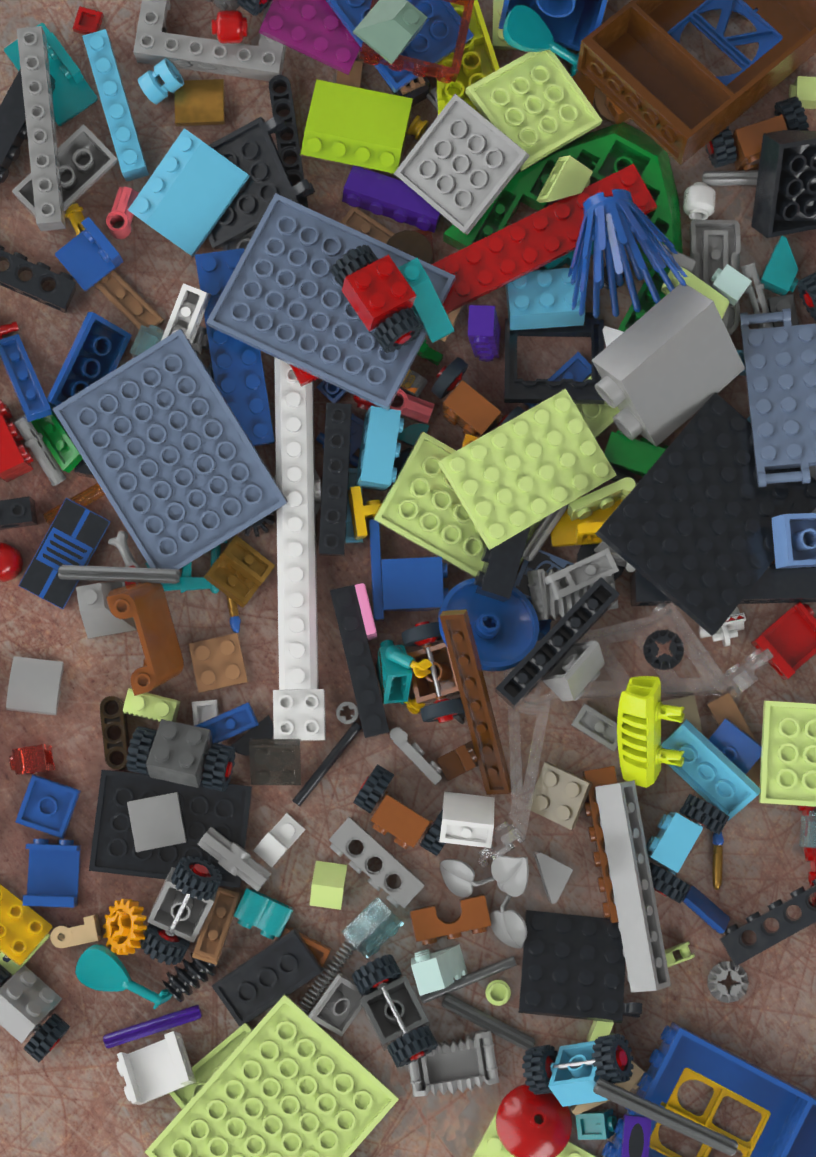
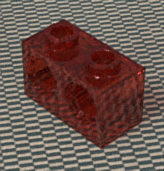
M40 744L12 749L13 755L9 756L11 770H15L16 775H29L55 770L51 745Z

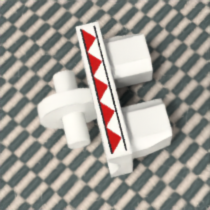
M736 607L717 633L712 636L713 642L722 640L724 647L730 646V638L738 637L737 631L744 630L746 617L744 613H740L738 607ZM699 625L698 632L700 638L710 637L711 635Z

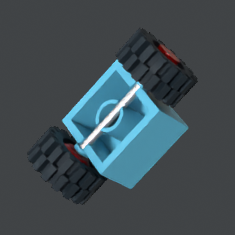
M692 794L688 795L679 811L692 821L677 812L664 814L657 825L660 828L656 837L651 836L646 844L648 858L668 869L665 871L650 862L654 890L678 903L682 902L690 885L674 875L679 872L703 827L720 835L729 819V816Z
M620 1034L600 1036L595 1041L560 1046L559 1051H555V1047L550 1045L531 1047L525 1051L526 1055L523 1056L525 1061L522 1064V1068L525 1069L523 1077L527 1078L525 1083L527 1086L530 1085L529 1090L533 1094L553 1093L562 1107L608 1101V1099L593 1092L594 1085L598 1079H603L612 1084L629 1081L633 1074L631 1070L634 1069V1065L631 1064V1061H634L633 1056H630L632 1050L631 1047H628V1040H624L625 1036Z

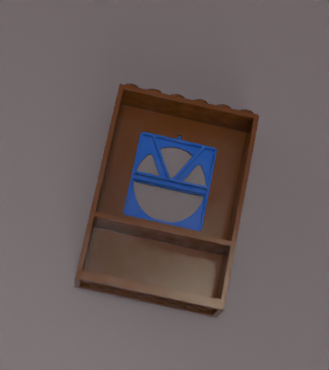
M631 0L581 40L577 69L675 161L682 165L816 53V0ZM721 9L716 29L700 15L707 11ZM732 11L745 16L756 29V32L724 37ZM691 22L742 70L727 76H714L680 45V37L686 25ZM750 43L759 44L757 54L752 61L735 46Z

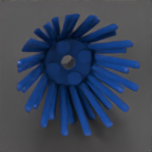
M614 189L612 190L613 196L608 197L604 196V192H600L589 197L583 203L584 218L568 277L572 275L571 284L575 283L572 310L576 308L580 287V316L585 312L592 241L594 318H598L600 315V289L604 287L603 250L605 251L611 307L614 317L619 316L616 283L619 287L623 286V272L634 311H641L627 254L636 278L639 281L645 280L655 304L661 301L634 236L653 269L660 274L670 292L675 287L664 270L666 264L679 283L686 286L682 276L687 277V275L661 242L672 253L678 254L674 248L675 246L633 202L631 193L627 190Z

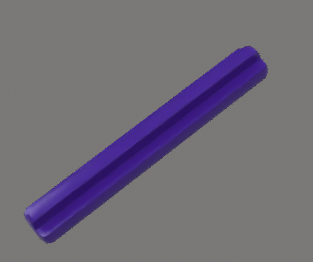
M199 1005L185 1008L103 1036V1042L105 1047L109 1049L198 1020L202 1017V1012Z

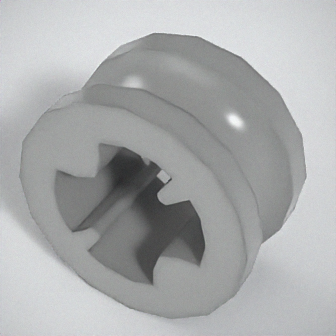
M343 702L337 707L336 716L341 723L352 724L357 720L359 711L354 703ZM349 706L350 710L354 709L355 715H351L352 719L346 720L345 716L340 715V711H344L343 707Z

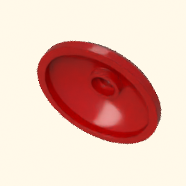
M524 1084L514 1088L502 1099L496 1114V1130L502 1145L514 1157H556L568 1144L572 1132V1118L568 1106L562 1107L553 1093L533 1094L529 1090L530 1085ZM535 1116H540V1117H541V1119H542V1123H541V1124H537V1123L535 1122V1120H534V1117H535Z

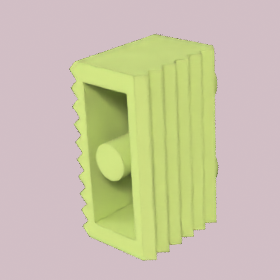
M129 688L123 712L159 722L161 719L176 722L181 701L151 693L134 696L133 690Z

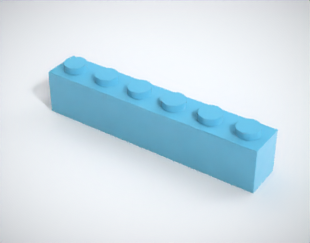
M104 29L83 35L82 37L123 177L127 182L148 176L149 172L108 33Z

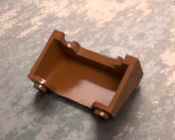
M137 582L111 589L106 598L112 615L119 619L134 618L145 656L143 667L137 668L130 678L134 696L147 693L178 676L184 667V659L164 588L161 583Z

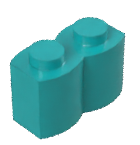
M248 887L244 892L234 917L238 918L237 923L248 929L255 926L261 929V935L274 940L275 936L281 937L294 908Z

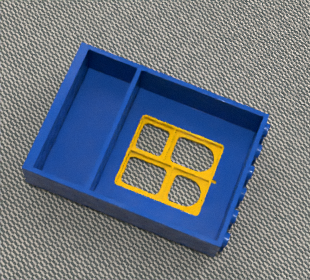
M673 1021L670 1026H665L660 1037L663 1041L659 1049L655 1048L649 1058L651 1065L647 1073L645 1072L642 1075L640 1082L637 1084L639 1088L636 1095L737 1141V1149L742 1152V1157H816V1097ZM688 1080H698L713 1088V1095L701 1116H696L685 1110L678 1102L677 1093L679 1087ZM725 1096H729L761 1114V1120L749 1141H743L712 1123V1119ZM625 1107L627 1109L626 1114L643 1116ZM624 1118L618 1119L613 1131L616 1134L612 1142L608 1141L604 1146L602 1156L621 1157ZM652 1120L649 1157H682L661 1144L658 1136L661 1124ZM702 1143L696 1157H708L712 1147Z

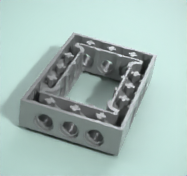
M142 0L133 51L137 63L156 65L164 58H167L179 69L270 81L274 76L282 75L286 53L285 45L260 34L258 46L241 43L222 44L218 40L167 33L166 19L168 10L171 9L170 0ZM273 0L269 1L268 6L264 8L262 23Z

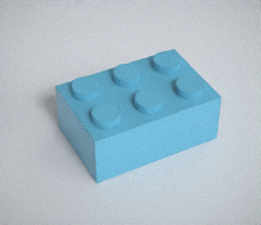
M570 268L534 270L506 284L510 330L584 325L585 312L582 316L579 315L580 287L576 308L572 310L575 283L571 284L572 275L568 277Z
M371 406L365 413L355 487L361 486V488L385 491L392 485V482L395 483L397 468L393 467L395 459L399 457L401 443L397 442V437L399 433H402L404 418H400V410H386L382 407Z

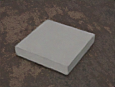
M178 792L127 802L136 852L187 842Z

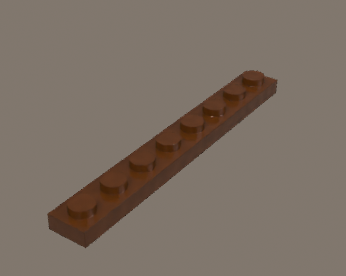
M467 609L442 611L440 620L486 795L510 794L513 787Z

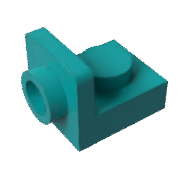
M612 1108L575 1115L578 1140H601L615 1135L613 1131L617 1118L613 1115Z

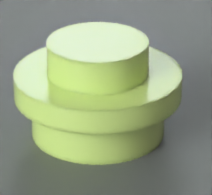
M493 980L487 985L485 995L491 1004L501 1006L510 999L511 990L505 981Z

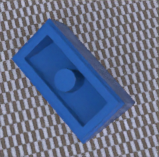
M690 886L682 902L717 933L723 934L730 921L729 916L695 886Z

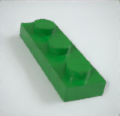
M50 406L52 415L33 420L31 423L36 431L42 434V440L61 469L70 473L83 458L54 413L53 407Z

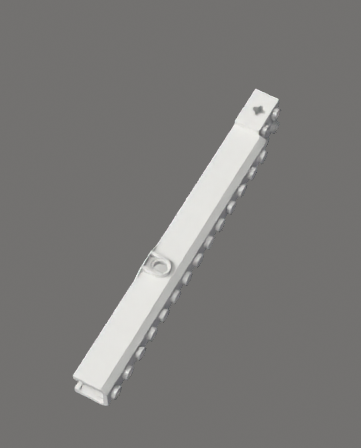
M274 357L276 475L274 480L288 502L275 510L277 513L279 690H273L274 741H326L325 690L319 689L316 515L321 506L322 486L321 479L315 470L314 381L301 387L290 364Z

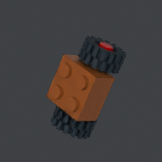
M796 96L776 102L774 105L776 110L774 115L776 117L735 129L733 135L731 130H729V126L726 127L705 145L712 166L718 168L734 163L736 171L745 170L746 172L758 169L764 133L782 130L809 131V124L806 121L807 115L804 113L805 109L802 107V102Z
M377 764L363 783L353 803L371 813L382 797L383 801L370 820L374 823L372 828L384 836L389 832L396 837L394 842L406 850L408 846L414 848L425 829L430 827L420 846L437 856L446 844L440 842L443 809L434 822L433 820L429 821L388 795V791L384 793L394 774Z

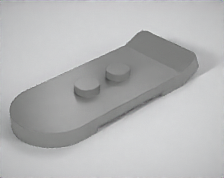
M692 220L689 228L690 258L697 261L691 273L711 287L714 282L710 279L718 268L723 270L728 264L740 272L741 235L739 222L735 220ZM739 300L735 306L729 303L722 318L730 336L737 329L740 321Z

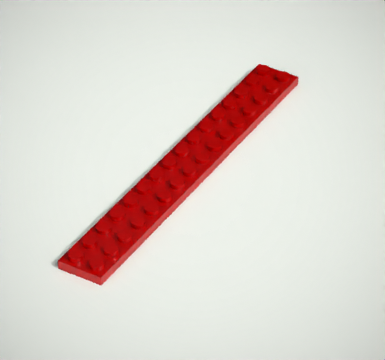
M632 164L585 187L582 193L563 198L431 264L456 276L443 303L446 313L448 314L574 251L584 218L583 203L597 193L604 192V196L608 197L613 196L612 190L624 189L631 193L633 202L645 215L656 210L657 205L635 165ZM290 365L301 387L318 379V377Z

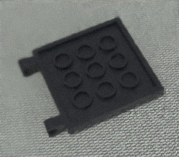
M279 115L272 117L266 122L262 117H259L208 145L250 175L208 235L211 246L215 250L255 230L275 193L300 205L299 198L315 193L312 183H309L307 179L302 180L295 186H293L271 136L273 133H279L287 129L284 119H281Z
M526 910L527 937L523 946L518 1013L622 1023L623 1016L640 1018L642 1003H624L626 961L623 955L621 932L618 928L619 922L611 923L610 918Z

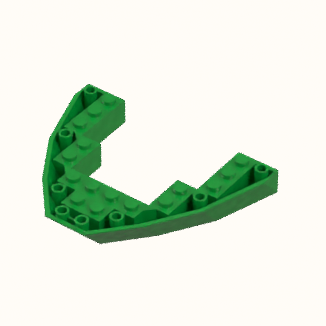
M625 122L582 135L522 171L519 169L468 235L464 234L454 224H451L443 234V242L461 250L507 227L521 202L537 211L547 207L549 202L539 203L536 200L558 158L570 155L593 171L589 178V185L634 164L657 205L656 210L646 214V216L650 217L657 228L672 242L676 251L683 254L680 203L669 155L649 135ZM637 243L662 300L666 296L661 291L664 281L660 274L653 269L640 244ZM666 266L664 270L668 275L670 269L668 266ZM645 281L638 292L641 311L635 312L632 304L618 328L619 331L625 332L656 305Z

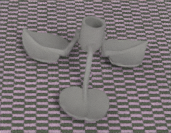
M499 856L493 860L491 865L493 876L480 881L474 880L475 872L466 862L458 859L443 860L440 863L443 880L448 889L456 896L468 897L473 893V886L477 887L494 880L497 881L498 888L506 892L507 896L501 905V911L494 910L490 914L491 928L498 939L506 945L518 949L523 948L527 937L526 923L519 913L514 910H506V906L511 897H518L526 890L529 876L528 857Z

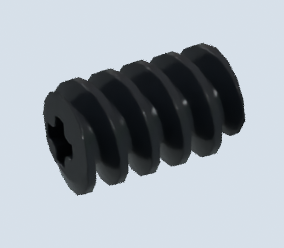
M191 952L190 955L193 961L189 962L183 959L185 968L182 969L177 965L174 966L176 975L174 976L167 972L169 981H162L177 1001L183 1002L185 999L183 993L188 996L191 995L193 992L191 986L199 989L201 986L199 980L203 982L208 981L207 973L215 976V966L219 968L218 964L215 965L193 958V952Z

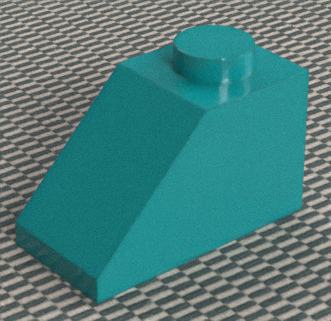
M781 236L760 278L761 284L764 283L765 289L780 296L786 295L788 291L793 292L799 281L795 277L799 269L785 236Z

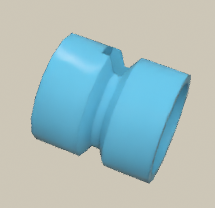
M164 58L154 66V71L148 70L138 78V83L147 98L157 105L168 97V92L174 93L182 87L184 80L174 64L167 58Z

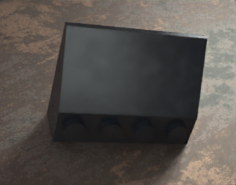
M782 130L763 134L751 227L766 238L816 229V131Z

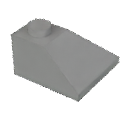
M104 582L76 587L79 610L88 639L137 630L133 617L119 619L113 616L109 609L106 597L111 589L122 587V582Z

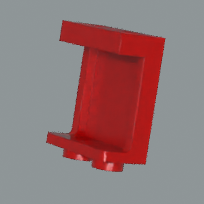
M798 602L751 642L783 680L789 679L796 673L797 669L816 654V619L813 617L815 613L806 603Z

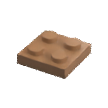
M237 633L188 644L199 693L248 683Z

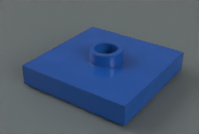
M727 718L724 719L708 739L745 775L761 757L762 745Z
M32 774L15 822L64 839L81 790Z

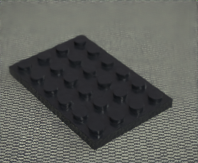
M101 770L89 871L166 880L171 867L176 868L182 857L192 856L193 859L198 857L200 861H208V865L213 864L215 866L214 869L220 871L219 874L222 875V880L219 886L241 888L242 879L225 870L218 863V860L203 850L198 843L209 828L213 827L232 843L235 842L243 849L246 848L253 786L228 784L226 791L222 792L204 788L202 781L199 788L151 778L145 774ZM178 792L187 842L136 852L127 802Z

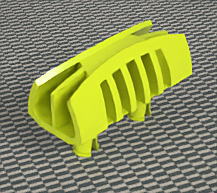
M630 677L626 691L621 693L618 707L617 743L622 776L624 780H635V785L645 788L655 783L661 771V763L682 767L684 763V757H682L684 751L664 749L661 746V720L682 723L685 715L682 712L685 708L683 706L664 705L661 702V682L659 677Z

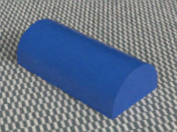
M88 312L47 397L49 405L52 407L58 406L114 371L122 358L132 334L96 313Z

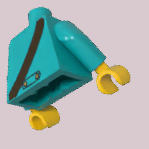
M385 640L380 643L376 665L383 704L399 702L403 705L405 703L410 713L418 714L426 703H417L416 698L412 700L409 698L412 674L414 672L418 678L427 676L431 673L428 668L432 666V663L428 659H424L419 663L415 662V658L407 655L405 646L395 645L392 640Z

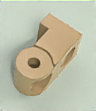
M98 914L83 917L84 924L71 926L63 924L54 928L50 935L52 944L58 948H66L101 940L102 934Z

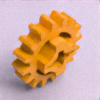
M132 899L116 900L115 906H109L110 914H105L104 916L106 924L103 925V928L106 929V933L103 935V938H108L106 947H111L113 953H117V955L134 954L135 948L141 947L140 939L145 940L143 933L147 926L143 925V921L147 919V916L142 915L144 908L139 907L138 901H133Z

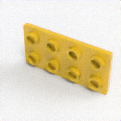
M623 500L616 501L608 509L602 510L600 508L593 511L589 517L582 520L578 518L571 521L567 508L550 533L552 547L601 543L603 540L595 533Z
M0 884V953H4L16 964L22 965L50 932L52 925L29 906H22L23 902Z

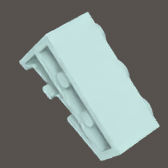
M460 944L431 953L429 949L415 952V957L411 958V967L420 996L444 989L454 983L453 978L458 980L461 976L468 974Z

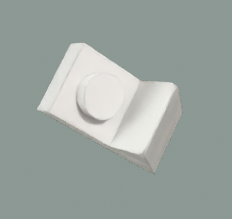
M286 813L253 851L270 867H273L306 829Z

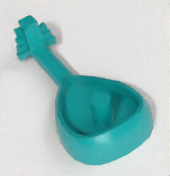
M525 5L514 6L508 13L503 26V37L507 44L526 52L550 50L571 63L570 76L576 75L579 53L575 55L556 43L547 25L534 10Z
M94 944L88 947L77 962L75 973L78 980L93 990L117 992L127 989L155 1004L153 1009H156L172 997L168 989H162L158 994L131 980L126 967L119 957L103 945Z

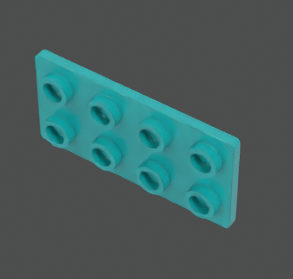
M40 23L36 27L42 26L46 35L50 74L55 79V89L52 94L55 122L58 126H62L98 101V97L53 32H50L44 23ZM17 39L4 48V52L19 71L21 67Z

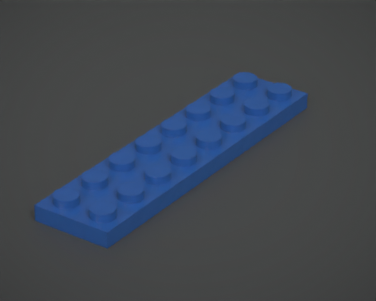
M244 248L196 254L195 260L200 290L211 294L204 318L214 382L253 446L275 443L260 350L209 327L206 323L243 255Z

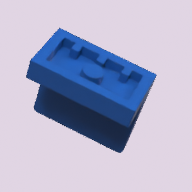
M89 216L81 222L85 230L55 253L58 260L84 291H88L124 262L118 251Z

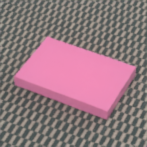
M364 583L357 584L355 589L368 641L377 639V631L366 586Z

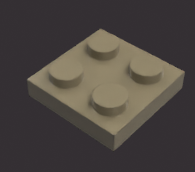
M545 762L527 809L572 830L576 826L592 782L552 763Z

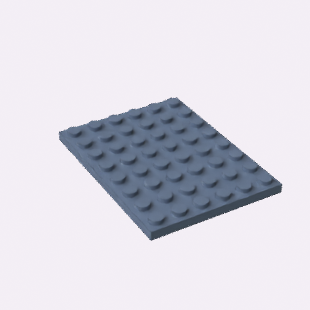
M276 193L206 322L209 327L386 410H389L427 336L423 328L420 334L415 336L413 341H409L406 346L403 345L399 350L395 349L394 352L386 353L374 336L375 329L370 332L343 294L342 287L331 273L333 264H336L338 259L343 258L342 255L348 254L349 250H355L357 246L369 245L378 260L389 254L397 267L416 257ZM419 259L443 305L456 276Z
M182 329L174 332L53 408L54 413L150 568L179 570L288 503Z

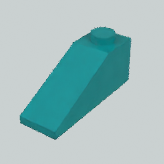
M415 258L398 267L417 295L412 309L423 324V328L430 341L434 343L453 333L454 328L419 259Z

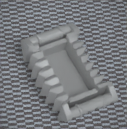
M544 569L527 571L532 605L537 613L538 621L547 620L550 616L553 620H556L558 616L562 618L596 582L554 601L551 596L553 593L549 584L546 585L544 577L553 574L554 571L552 569H549L548 573ZM613 574L603 578L616 590ZM565 577L558 580L562 588L569 586ZM618 600L608 610L619 608Z
M491 1030L475 1031L473 1038L467 1034L465 1041L460 1037L458 1043L453 1039L450 1045L446 1041L442 1045L436 1041L438 1044L436 1049L426 1054L423 1058L408 1064L413 1097L427 1096L430 1090L435 1096L438 1089L443 1095H445L447 1089L454 1095L457 1089L464 1093L466 1087H468L472 1091L475 1084L481 1088L483 1081L487 1085L500 1082L494 1053L495 1044L493 1043Z

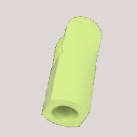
M689 941L665 950L668 967L695 957L694 953L691 954L688 947L690 945ZM679 949L681 958L675 960L672 952Z

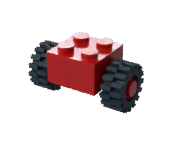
M363 245L362 247L357 246L355 250L351 249L348 254L342 255L343 258L338 259L336 264H333L331 273L342 287L343 294L370 332L375 329L374 336L386 353L394 352L395 349L399 350L401 346H406L409 341H413L415 336H418L424 327L412 310L417 295L389 254L378 260L369 245Z

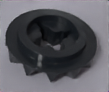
M668 629L656 630L647 637L643 653L646 661L652 667L659 670H668L677 666L682 660L684 645L678 634ZM670 641L668 650L672 657L664 653L657 658L659 647L655 642L665 645Z

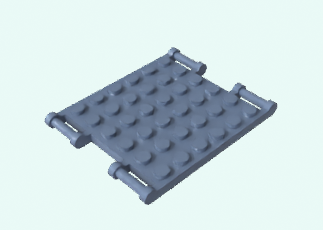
M790 308L782 309V312L749 315L747 312L740 313V328L758 487H766L767 484L802 481V484L810 483L809 467L816 466V324L792 326ZM783 321V327L749 329V324ZM800 467V471L772 474L765 473V470Z

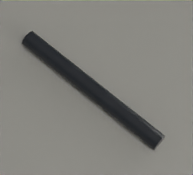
M354 722L294 797L292 801L299 807L360 732L362 727L358 723Z

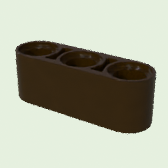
M108 696L100 703L105 761L112 769H124L127 767L128 748L130 747L127 714L123 712L124 702L122 699ZM111 701H116L119 706L118 712L114 715H110L107 712V705ZM114 726H118L121 729V736L117 740H113L109 734ZM116 751H121L124 755V761L120 765L114 764L112 756Z

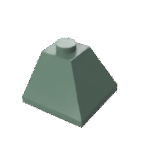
M379 0L353 30V33L392 65L420 32L428 17L409 1Z

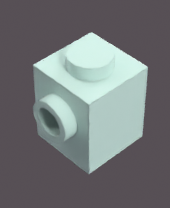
M728 264L723 270L718 268L710 279L714 282L711 287L726 297L733 306H735L752 282Z

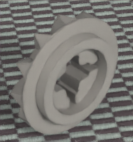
M730 961L720 962L715 965L709 972L707 980L711 994L717 1000L725 1003L739 1001L746 994L749 985L745 970L740 965L735 966ZM728 971L731 979L738 982V984L730 986L729 993H727L728 990L725 985L718 983V981L727 978Z

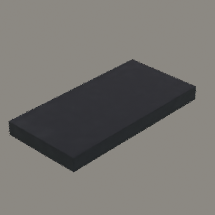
M294 928L219 979L212 987L239 1027H241L245 1022L249 1023L275 1005L284 994L286 996L290 995L322 973L324 968L297 929Z

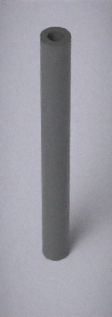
M514 956L454 980L453 984L444 989L421 995V1001L425 1004L517 965Z

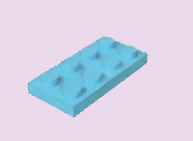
M687 719L661 743L664 749L684 751L682 756L684 757L683 766H669L708 803L728 815V821L761 792L760 788Z

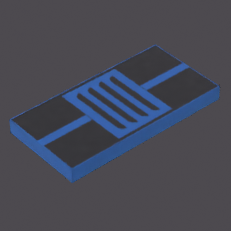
M66 498L18 586L64 609L79 580L60 579L58 577V568L62 565L87 566L111 521Z

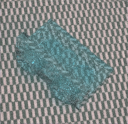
M377 897L342 931V934L357 951L368 959L371 955L376 954L381 946L390 937L394 936L404 923Z

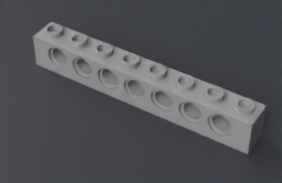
M42 26L18 28L17 37L36 224L41 231L66 229L47 39Z

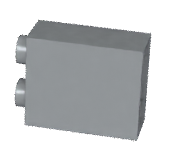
M679 284L592 359L602 378L595 384L596 391L612 408L618 407L620 411L613 417V421L618 429L630 440H634L640 434L656 447L696 413L715 392L719 393L745 370L714 302L687 284L686 286Z

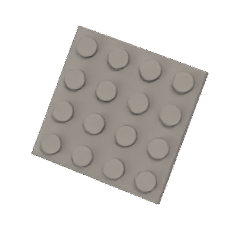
M454 94L394 174L459 230L468 235L530 155L462 98Z

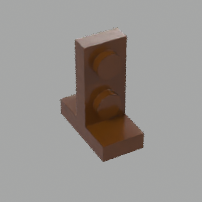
M472 741L436 759L447 781L479 766Z

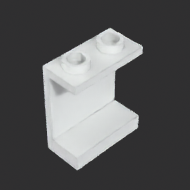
M444 791L440 842L491 848L494 829L495 797Z
M172 1031L164 1035V1040L129 1054L123 1052L117 1054L119 1059L117 1069L120 1075L124 1076L126 1082L124 1087L125 1095L132 1104L142 1105L196 1083L180 1033Z

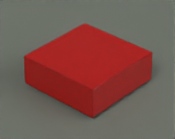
M79 6L73 31L84 35L99 31L104 17L103 12Z

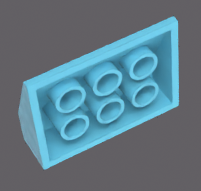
M184 128L128 211L194 257L250 175Z

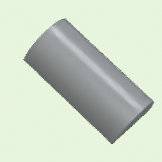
M84 124L58 147L64 212L118 162V159ZM30 173L12 192L36 218L32 175Z

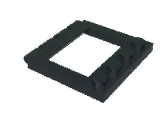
M585 312L584 325L510 330L509 318H505L504 403L540 404L566 389L575 404H604L605 401L595 389V384L602 378L592 362V359L604 350V335L602 331L604 319L594 318L593 312ZM518 336L591 337V379L586 381H573V379H561V381H549L548 379L524 381L523 379H517Z

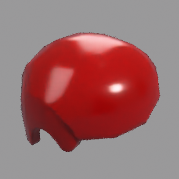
M0 542V581L7 582L16 578L22 571L23 559L18 549L10 544Z

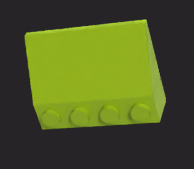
M316 79L304 132L301 155L394 173L401 165L413 98Z

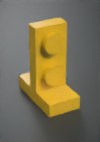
M361 486L350 487L348 497L354 539H365L368 535L365 519L374 518L382 503L381 500L367 501L366 505L363 506Z

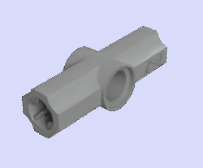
M213 827L209 828L198 843L203 850L216 858L225 870L234 876H239L256 891L261 889L271 875L266 868L252 859L245 849L237 843L229 841Z

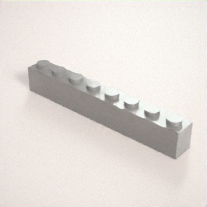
M635 780L595 787L596 801L599 807L600 825L603 830L605 853L608 858L609 876L612 881L614 904L619 921L618 928L621 932L623 955L626 961L627 979L630 984L631 993L657 991L671 986Z

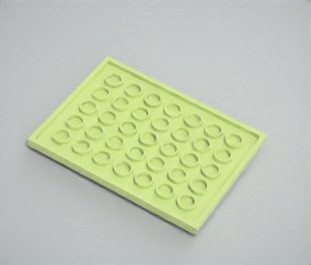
M284 994L146 1149L145 1153L149 1157H349L399 1098Z

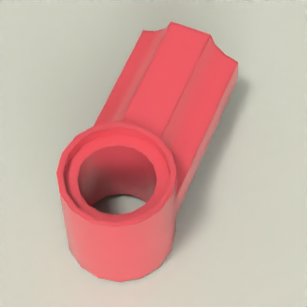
M119 187L112 210L106 217V224L110 234L116 239H125L131 233V222L134 214L128 211L139 192L129 187ZM116 222H124L121 228L113 227Z
M399 389L396 396L402 399L403 404L400 407H393L391 405L389 409L400 410L401 416L428 424L435 404L406 394L403 390Z

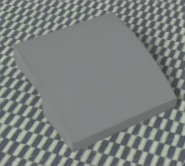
M14 656L8 685L6 710L57 715L64 663Z

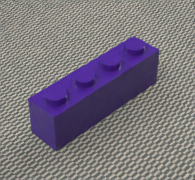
M352 166L343 189L342 202L352 207L371 211L375 215H383L399 223H407L420 230L435 233L442 214L407 184L359 166Z
M469 305L468 338L474 357L479 358V361L491 362L494 358H499L501 329L495 306Z

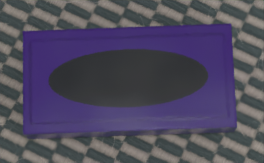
M624 1114L621 1157H649L651 1119L640 1115Z

